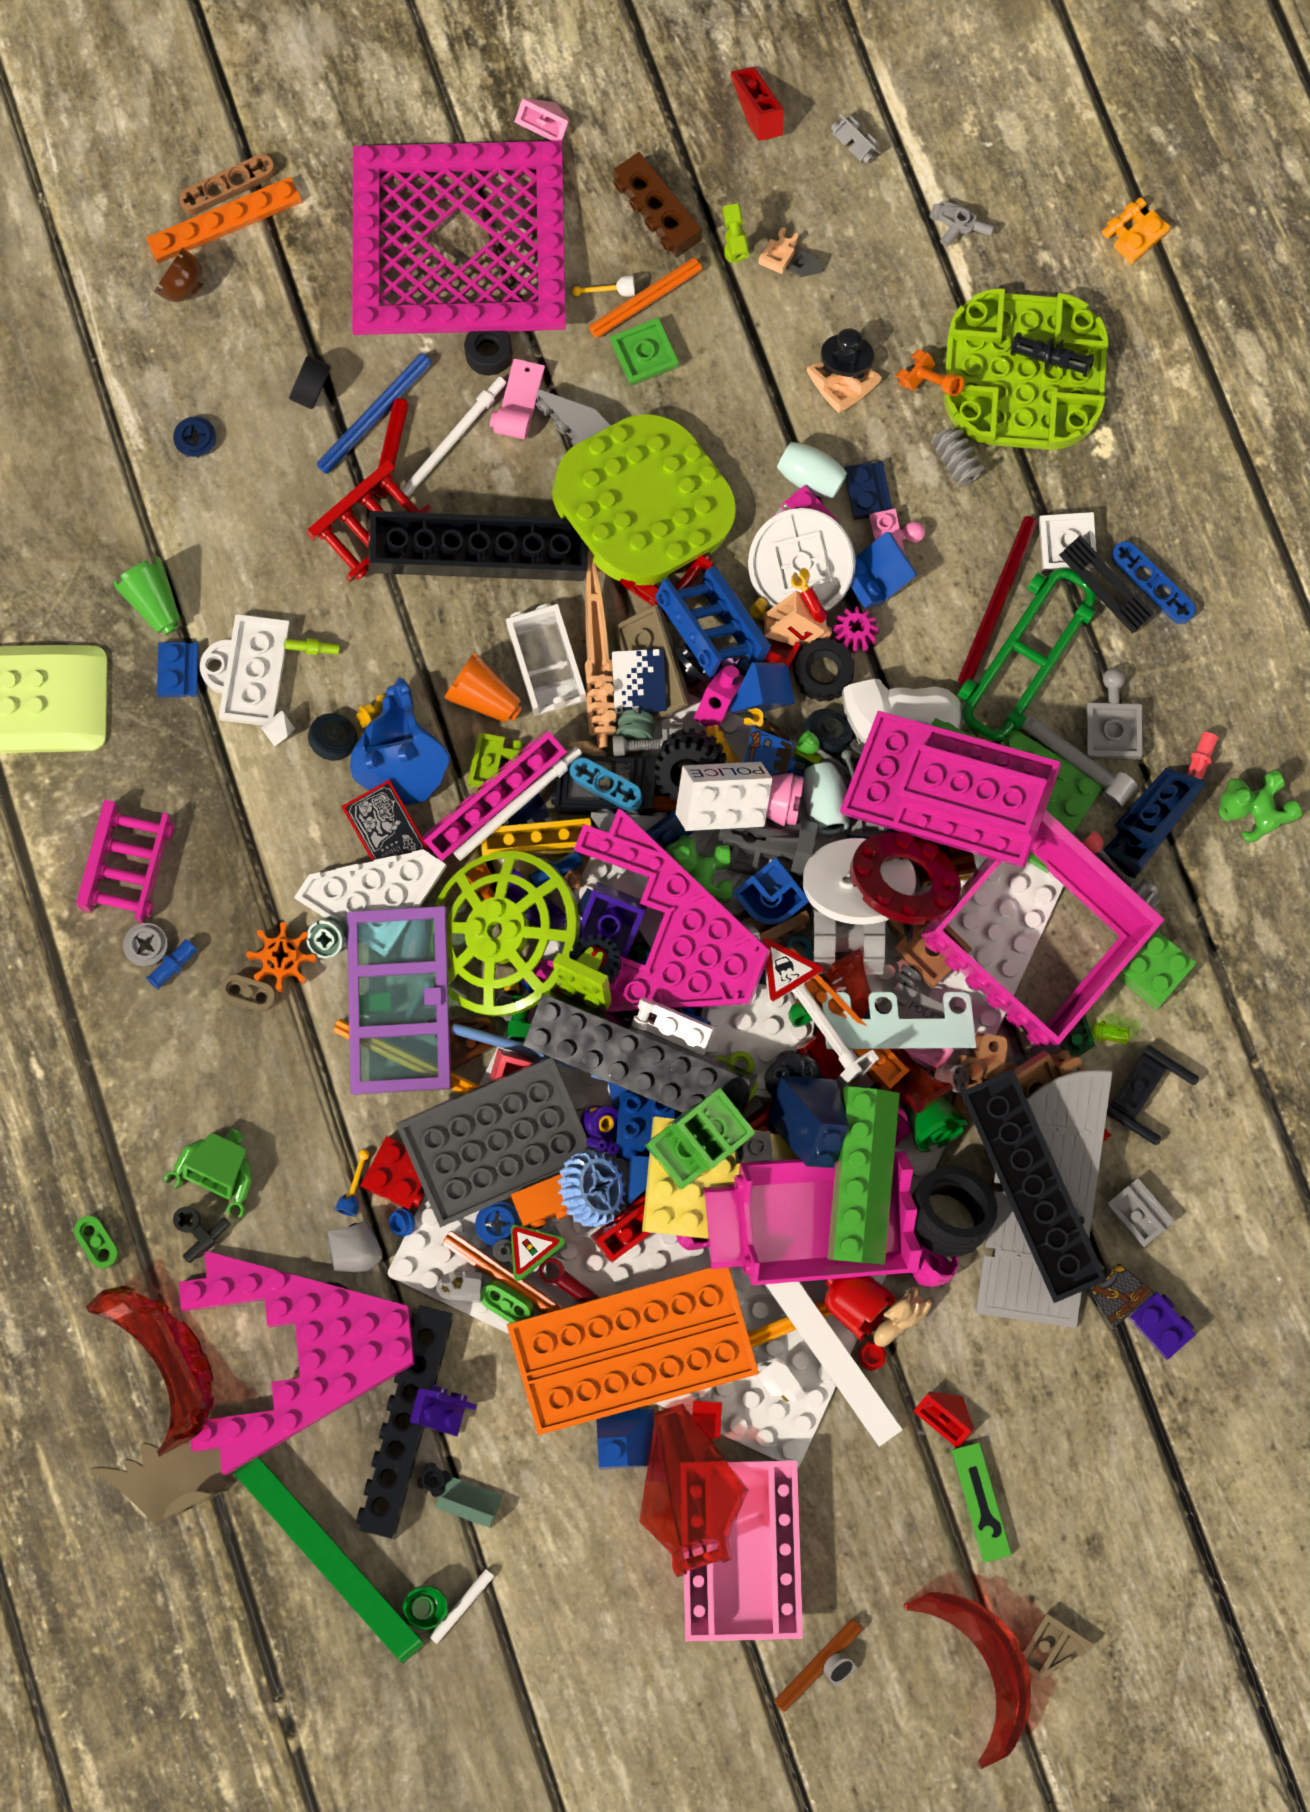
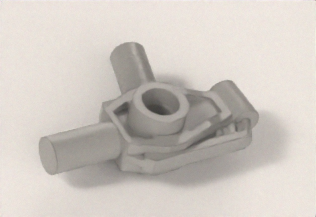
M947 201L934 204L929 216L931 219L942 221L950 227L940 240L946 247H949L958 233L968 235L974 230L991 236L994 229L993 225L976 220L977 216L973 210Z

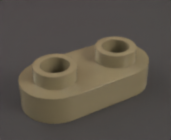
M240 975L227 976L220 986L221 994L227 1002L258 1012L270 1010L276 1001L275 992L270 985ZM234 986L240 987V992L236 995L231 994V989ZM265 994L267 996L266 1001L258 1002L257 997Z

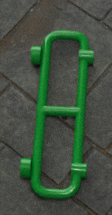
M1058 568L1052 571L1048 577L1039 571L1036 573L1027 588L1028 591L1035 595L1028 608L979 683L968 678L959 691L957 697L965 701L962 710L965 724L984 738L999 741L1006 738L1013 729L1020 730L1027 719L1023 713L1082 622L1088 624L1095 614L1096 610L1092 607L1097 596L1072 569ZM1066 578L1084 589L1086 597L1049 655L1045 657L1019 640L1057 581ZM1012 650H1015L1039 665L1040 669L1003 726L998 730H993L975 719L973 711Z

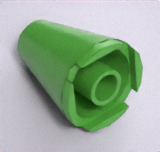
M154 557L153 559L156 563L149 565L147 561L136 565L120 575L122 579L120 583L114 580L113 585L157 634L163 632L164 635H168L179 628L177 623L180 622V617L163 562L160 557Z

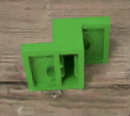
M717 1088L697 1106L687 1109L649 1140L645 1146L676 1186L682 1190L704 1171L716 1167L756 1132L722 1089Z

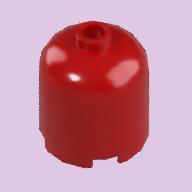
M871 1276L828 1279L826 1285L829 1288L825 1294L824 1302L828 1311L862 1341L865 1337V1332L870 1335L886 1318L883 1314L888 1304L893 1305L898 1298Z

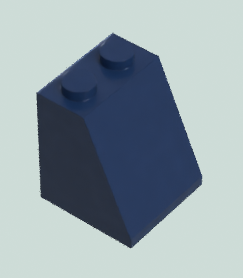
M781 1075L767 1115L768 1122L806 1166L834 1168L849 1128L836 1080Z

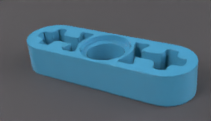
M586 758L576 759L571 764L570 774L576 784L626 811H634L641 806L643 796L639 787ZM585 767H587L589 774L594 776L593 784H591V777L585 774L579 777V773L577 770H583ZM604 778H610L614 781L613 787L608 791L599 789V783ZM619 788L627 795L634 792L633 794L636 799L634 801L629 800L626 803L624 796L618 793Z

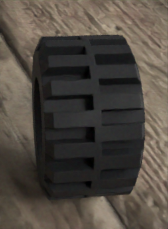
M689 728L688 732H685L684 729L678 730L677 735L672 733L668 736L667 741H663L654 768V775H657L655 781L657 785H662L661 791L663 794L668 792L671 800L678 799L682 769L677 765V761L692 759L701 765L724 764L726 762V753H722L723 746L721 743L716 744V737L713 735L710 737L706 736L707 732L704 730L697 733L695 728Z

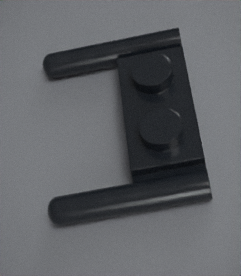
M1148 1044L1108 1107L1106 1115L1153 1145H1158L1161 1142V1136L1136 1121V1116L1166 1069L1191 1085H1196L1199 1082V1076Z

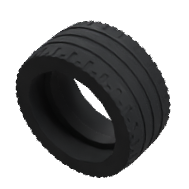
M942 1166L930 1171L919 1182L911 1195L917 1207L914 1234L922 1246L941 1256L961 1257L974 1251L988 1236L997 1218L998 1207L992 1189L976 1173L963 1167ZM941 1194L959 1200L971 1213L974 1219V1227L968 1229L956 1228L943 1222L935 1214L930 1204L929 1196Z

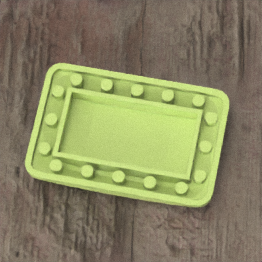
M90 645L0 646V753L95 751L102 748L106 742L108 659L105 651L99 646Z

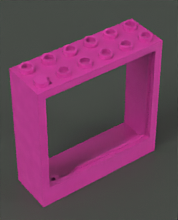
M1045 810L1031 852L1047 866V870L1119 936L1047 1023L1044 1024L942 931L999 866L1001 861L987 857L961 887L957 903L948 916L939 921L934 919L921 934L926 940L924 944L931 951L939 952L946 958L944 962L949 968L955 972L960 971L966 977L965 982L976 991L980 989L987 996L985 998L986 1001L998 1010L1000 1008L1007 1014V1021L1014 1027H1021L1028 1033L1027 1039L1037 1047L1040 1045H1059L1165 920Z

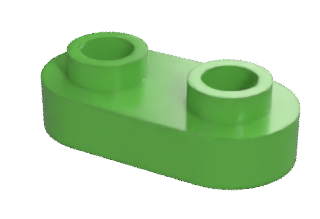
M93 1216L80 1218L74 1227L76 1239L96 1267L100 1269L111 1268L118 1261V1248L97 1218ZM88 1227H94L95 1229L92 1236H86L85 1234ZM104 1250L109 1251V1257L106 1260L100 1258V1254Z
M489 1281L481 1290L482 1304L508 1322L518 1321L534 1315L533 1303L527 1297L501 1281Z

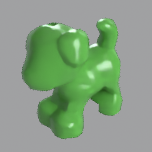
M1276 769L1268 772L1262 778L1263 788L1251 791L1244 780L1232 778L1228 780L1227 788L1221 796L1218 810L1219 816L1223 820L1229 822L1242 819L1250 813L1254 817L1256 828L1252 832H1242L1243 839L1248 843L1256 842L1265 834L1278 829L1280 825L1296 822L1302 816L1301 808L1295 800L1286 802L1280 811H1277L1273 796L1285 786L1282 775Z
M683 835L677 841L665 847V851L719 902H730L732 898L731 880H722L717 886L713 885L715 871L726 869L728 864H730L729 845L717 846L712 856L697 855L693 838Z

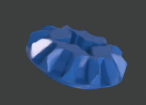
M501 1201L480 1210L475 1220V1228L479 1238L491 1246H494L501 1239L511 1241V1227L513 1225H521L520 1217L515 1208ZM496 1213H499L502 1222L510 1223V1225L501 1227L500 1236H497L494 1227L486 1226V1224L495 1222Z

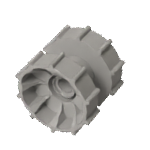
M811 904V961L824 968L823 972L819 975H834L835 952H859L860 972H862V975H883L885 962V921L865 925L844 923L827 917Z

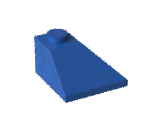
M653 1408L628 1410L597 1419L599 1470L657 1467Z

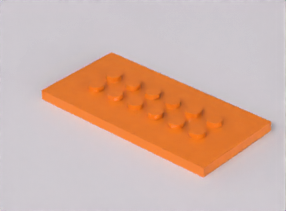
M711 1267L507 1323L538 1435L759 1374L730 1268L711 1269Z

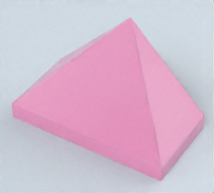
M523 98L514 122L551 141H563L570 119L556 102Z

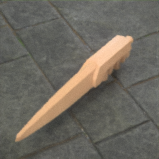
M589 549L585 590L587 661L585 662L584 674L589 736L597 737V747L607 749L608 736L616 732V727L613 726L616 722V713L613 711L615 707L614 702H611L610 699L614 695V686L611 684L613 682L612 660H609L605 614L596 564L593 562V553Z

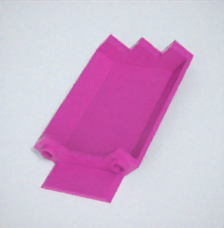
M906 1151L894 1152L885 1265L827 1259L835 1166L834 1168L806 1166L800 1159L740 1163L739 1175H735L733 1186L704 1188L711 1269L742 1267L743 1273L748 1274L751 1285L918 1272L922 1250L914 1234L917 1207L910 1193L913 1167Z

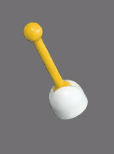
M634 275L621 277L616 285L586 288L574 286L571 292L574 296H580L581 293L617 290L622 296L633 297L635 296Z

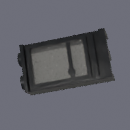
M581 755L579 757L589 759L638 786L643 796V802L634 811L640 812L643 816H652L653 813H657L654 806L655 794H658V785L655 781L656 775H654L657 756ZM568 766V771L560 778H555L557 779L556 789L553 788L551 792V803L555 805L559 814L591 815V812H597L599 809L612 810L614 814L617 813L618 809L626 812V810L576 784L570 774V766ZM585 767L583 770H577L579 773V777L585 774L591 777V784H593L594 776L589 774L587 767ZM610 778L602 779L599 783V789L602 791L610 790L614 785V781ZM619 788L618 793L624 796L626 803L629 800L634 801L636 799L633 794L634 792L627 795Z

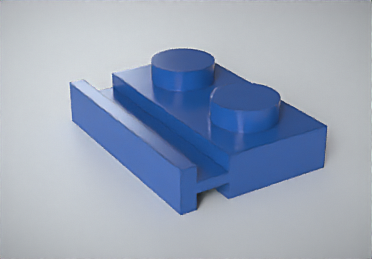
M158 642V697H198V642Z

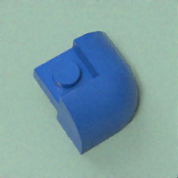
M774 858L732 892L749 915L755 920L768 925L780 924L789 919L809 902L803 888L777 858Z

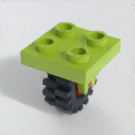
M592 934L588 935V941H585L583 937L579 939L580 945L575 943L572 946L573 951H570L569 957L558 953L553 960L557 986L561 993L568 997L575 996L594 1009L600 1008L607 1011L612 1003L609 982L612 985L615 982V977L618 978L620 975V953L615 942L612 944L610 938L607 937L603 941V936L597 935V939H593Z

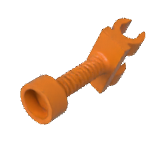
M917 349L910 357L916 359L914 362L915 367L910 373L905 369H900L894 376L900 379L898 381L899 385L912 391L917 388L923 379L942 386V391L953 397L958 396L964 387L962 376L954 373L944 376L932 371L931 369L936 365L929 353H925L920 349Z

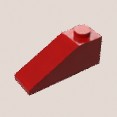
M750 67L731 71L730 76L748 126L758 141L783 136L784 108L757 69Z

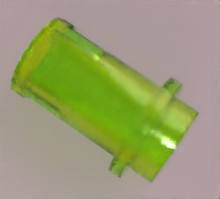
M1101 1020V1022H1095L1093 1038L1098 1039V1042L1106 1040L1126 1045L1129 1039L1127 1032L1130 1031V1028L1106 1024L1105 1020Z

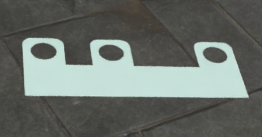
M826 992L827 1000L822 1003L823 1013L849 1049L976 1048L971 997L966 992H946L943 995L945 1019H899L896 995L892 992H873L869 995L870 1019H861L867 1026L857 1023L846 1011L843 1013L846 1014L847 1018L832 1013L828 1008V1002L833 997L828 992ZM836 992L851 1008L850 996L845 992ZM886 997L891 1001L892 1010L888 1014H881L875 1009L877 998ZM951 998H962L966 1003V1010L961 1014L952 1012L949 1008ZM826 1039V1048L833 1049L831 1044Z

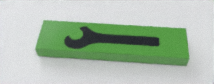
M980 1443L951 1450L982 1562L986 1563L1012 1556Z

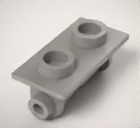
M840 113L839 116L843 120L840 123L836 121L831 126L832 134L844 146H847L854 140L855 143L849 150L861 163L869 164L874 158L872 155L874 151L881 155L882 152L876 147L879 142L870 133L866 135L858 130L861 124L851 115L846 118Z

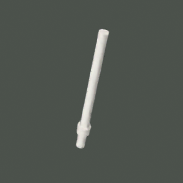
M499 376L486 391L483 390L479 394L474 406L401 490L407 497L414 492L485 408L489 409L495 402V396L507 384L503 378Z
M575 746L561 759H558L543 775L454 852V855L460 861L464 859L552 780L564 775L568 771V766L582 755L581 750Z

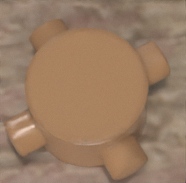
M576 869L567 871L564 878L571 888L580 889V883L583 881L582 875Z

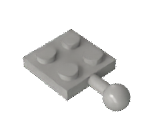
M1111 668L1103 675V683L1108 688V703H1087L1086 755L1089 758L1141 760L1142 704H1119V688L1124 684L1125 677L1123 672L1117 668Z

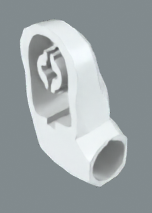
M879 679L861 681L843 688L844 713L859 744L862 742L866 743L877 711L928 725L935 718L951 723L960 730L963 725V706L959 698L945 688L910 689L902 687L888 690Z

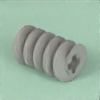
M949 428L938 433L932 439L931 444L937 446L936 452L938 455H942L941 461L944 464H948L947 471L953 473L952 479L958 482V488H962L976 480L985 469V466L983 464L975 466L980 457H970L975 450L974 447L965 449L964 446L969 442V439H959L964 433L963 429L954 431V429Z

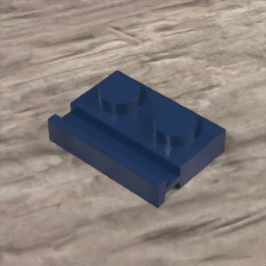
M883 461L844 467V470L847 472L845 479L854 520L870 518L869 514L892 509Z

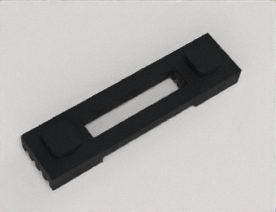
M1081 535L1059 554L1064 562L1132 634L1154 615L1136 594L1134 595L1098 557L1096 551ZM1091 563L1127 603L1121 607L1090 575L1085 567Z

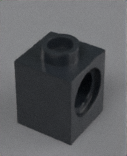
M770 1131L756 1132L735 1150L736 1164L772 1160Z

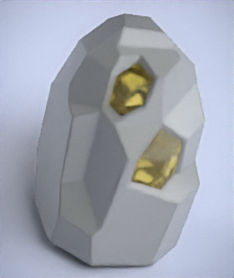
M453 1271L444 1274L437 1282L436 1291L442 1298L450 1301L481 1303L480 1293L483 1285V1273Z

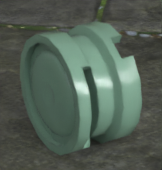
M635 710L624 711L618 718L619 728L616 730V736L624 735V738L628 741L653 739L656 721H653L652 715L641 711V714L635 713Z
M324 917L311 925L307 931L308 939H306L308 948L317 957L324 959L332 958L347 947V925L338 917Z

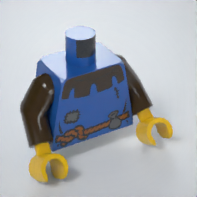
M748 709L753 714L754 719L744 718V723L746 725H755L756 728L751 730L744 763L762 762L771 776L793 772V775L803 777L807 761L791 757L794 744L790 742L789 737L775 724L766 719L760 709Z

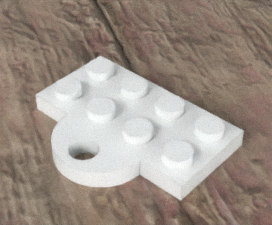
M236 614L232 639L218 641L205 650L200 661V672L206 685L214 692L222 694L219 711L220 721L264 726L276 715L286 654L284 640L285 638L288 639L289 621ZM216 659L222 662V666L218 671L212 672L207 669V665L211 660Z

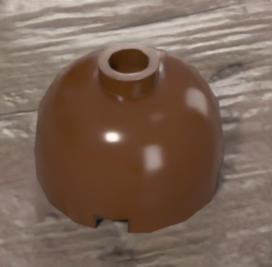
M183 247L179 252L183 257L176 256L159 283L163 288L161 289L157 286L154 290L156 294L171 302L185 301L190 295L196 297L203 286V283L200 282L202 276L201 264L194 255Z

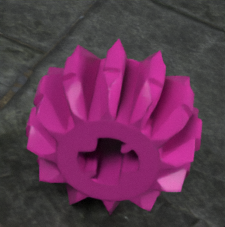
M858 606L855 607L854 613H851L846 608L843 613L844 616L838 615L836 617L837 625L833 626V632L837 634L835 636L836 642H844L843 645L846 649L849 646L853 647L852 652L854 654L857 653L859 646L866 652L868 644L874 645L876 643L875 635L879 634V628L874 626L877 623L876 617L868 618L870 614L868 609L863 614L859 613L860 609ZM856 627H859L861 629L860 631L857 630L855 633L851 631L852 629L855 630Z

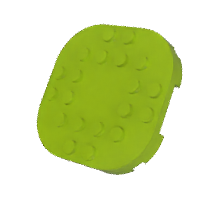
M990 289L974 295L971 300L958 308L953 316L948 332L945 376L949 373H954L962 376L964 379L963 390L958 396L953 397L944 393V405L952 423L958 430L963 429V434L970 439L994 446L1056 450L1070 447L1082 441L1095 428L1105 403L1108 336L1100 316L1097 317L1088 308L1089 305L1086 302L1063 293H1058L1057 297L1009 294L1005 293V289ZM1020 332L1024 337L1034 340L1039 339L1046 343H1049L1052 336L1054 337L1055 346L1061 340H1064L1062 348H1070L1075 352L1085 355L1094 354V361L1089 376L1083 377V373L1069 369L1064 370L1056 365L1048 372L1045 371V362H1037L1018 354L1012 356L1010 354L1016 333Z
M642 414L627 417L573 446L561 459L555 473L552 488L553 502L561 519L566 517L586 543L594 554L593 562L596 566L615 580L620 581L622 578L635 582V585H651L662 582L663 579L668 578V575L706 553L710 555L715 552L725 541L733 525L736 512L735 500L730 486L694 437L678 423L657 415Z

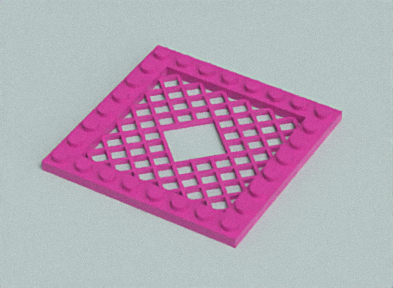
M562 141L353 146V335L461 333L502 330H566ZM517 170L511 177L504 172ZM530 170H536V175ZM477 171H491V172L488 173L485 177H483V176H482L479 172H477ZM428 172H439L433 178L426 174ZM452 172L464 173L458 178ZM399 173H412V174H411L407 179H405V178H404L403 176H401ZM497 173L506 180L498 188L489 182ZM522 173H525L532 179L524 188L515 181ZM380 174H386L380 179ZM445 174L454 181L446 189L437 183ZM471 174L480 180L472 189L463 182ZM419 175L428 182L420 190L411 184ZM392 176L401 182L393 191L384 184ZM510 184L519 191L512 199L502 192ZM536 184L537 198L528 192ZM458 185L467 192L459 200L450 194ZM484 185L493 191L485 200L476 193ZM432 186L441 193L433 201L424 195ZM405 187L414 193L406 202L397 195ZM380 188L389 194L381 202ZM523 195L533 202L525 210L516 204ZM471 196L480 203L472 212L463 205ZM497 196L506 202L498 211L489 204ZM445 197L454 204L446 212L437 206ZM418 198L428 204L419 213L410 206ZM392 199H395L402 205L394 213H391L384 207ZM510 207L519 213L512 222L502 215ZM536 207L537 221L529 215V213ZM458 208L494 237L460 269L455 267L423 240ZM484 208L493 214L485 223L476 216ZM407 209L415 217L407 224H404L397 217ZM431 209L441 215L433 224L424 218ZM380 210L388 216L382 224H380ZM523 218L533 225L525 233L516 227ZM497 219L507 225L500 233H496L489 227ZM419 220L428 227L420 235L410 229ZM392 221L402 228L394 236L385 230ZM510 230H513L520 236L512 245L502 238ZM536 230L537 243H535L531 238H529V236ZM406 232L415 239L407 247L398 241ZM380 233L388 239V241L381 247ZM498 241L507 248L499 257L490 250ZM524 241L533 247L525 256L516 249ZM419 243L428 250L420 258L410 252ZM392 244L402 251L394 259L385 253ZM511 252L520 259L512 268L503 261ZM537 252L538 267L529 260ZM485 253L494 260L487 268H484L477 262ZM432 254L441 261L433 270L424 263ZM406 255L415 262L407 270L397 264ZM380 256L388 262L381 270ZM498 264L507 271L499 280L490 273ZM524 264L534 271L526 279L516 272ZM471 265L481 272L473 280L464 274ZM419 266L428 273L420 282L410 275ZM445 266L454 272L446 281L437 274ZM392 267L402 274L394 282H391L384 276ZM485 276L494 283L486 292L477 285ZM511 276L520 282L513 291L503 284ZM536 276H538V290L530 284ZM458 277L468 284L460 292L450 285ZM407 278L415 286L407 293H404L397 286ZM431 278H434L441 284L433 293L424 286ZM380 279L388 285L382 293H380ZM524 287L534 294L526 302L517 296ZM472 288L481 295L474 303H471L464 297ZM498 288L507 294L500 303L490 296ZM419 289L428 296L420 305L410 298ZM445 289L455 296L447 304L437 297ZM392 290L402 297L394 305H391L384 299ZM486 299V300H487L488 302H490V303H482V302ZM460 300V301H461L462 303H464V304H455V303Z

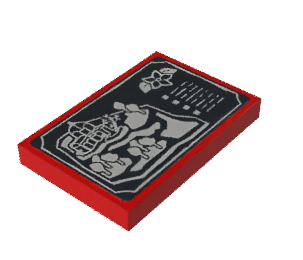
M390 780L341 806L371 861L408 854L422 849L430 852Z

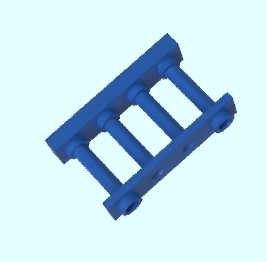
M717 567L708 568L699 585L678 590L674 588L668 578L663 579L655 598L709 677L715 675L721 661L724 659L745 654L751 663H763L771 645ZM704 595L711 603V605L689 610L683 599ZM718 615L725 624L703 630L696 619ZM731 634L739 645L717 650L710 639Z

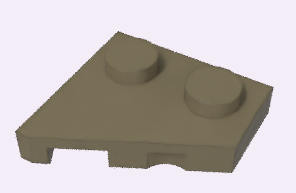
M1045 1614L1015 1664L1039 1680H1042L1081 1654L1091 1650L1094 1644L1050 1615Z

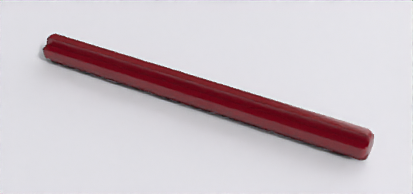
M1031 516L1023 518L960 672L958 681L961 684H964L968 678L974 680L1036 528L1037 519Z

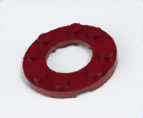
M907 832L874 835L859 845L851 860V882L853 887L857 886L863 894L862 900L877 913L897 922L924 925L928 920L937 919L939 921L948 916L960 896L961 881L952 861L936 844L912 836ZM898 857H901L900 860L904 858L913 860L918 863V867L921 868L922 866L926 870L927 877L932 880V888L929 892L922 895L910 896L902 894L891 888L884 881L880 872L881 864L884 861H892Z

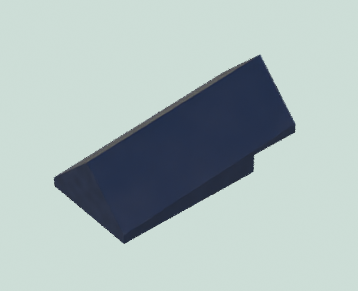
M1165 768L1115 824L1119 833L1103 851L1124 873L1135 880L1197 798L1206 784L1205 781Z

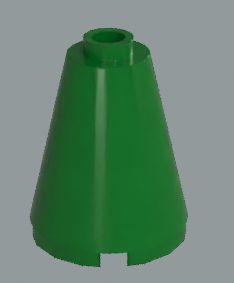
M909 1072L900 1079L901 1083L898 1085L906 1115L908 1116L915 1146L920 1152H930L929 1146L935 1144L941 1148L963 1133L962 1125L967 1126L968 1124L965 1117L922 1073Z

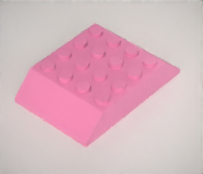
M797 1461L681 1463L685 1642L803 1639Z

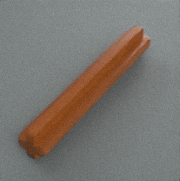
M851 1619L774 1700L775 1705L781 1711H787L823 1673L824 1665L828 1658L833 1654L842 1652L862 1631V1626L856 1620Z

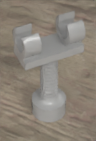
M682 722L662 723V738H657V740L628 741L624 738V735L613 736L614 756L625 757L626 753L632 750L660 749L663 741H667L668 736L672 733L677 735L678 730L684 729V725ZM686 759L679 760L676 763H684Z

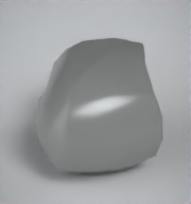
M362 1221L351 1224L348 1228L328 1231L327 1243L334 1271L355 1273L370 1271L382 1260L381 1248L368 1222Z

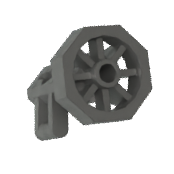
M766 817L764 827L720 829L718 840L723 841L722 845H729V849L732 850L728 870L753 876L756 874L759 857L772 860L777 858L795 880L803 881L805 865L809 858L812 857L818 823L802 820L799 824L775 829L766 827L768 821ZM738 852L754 855L753 863L736 861Z

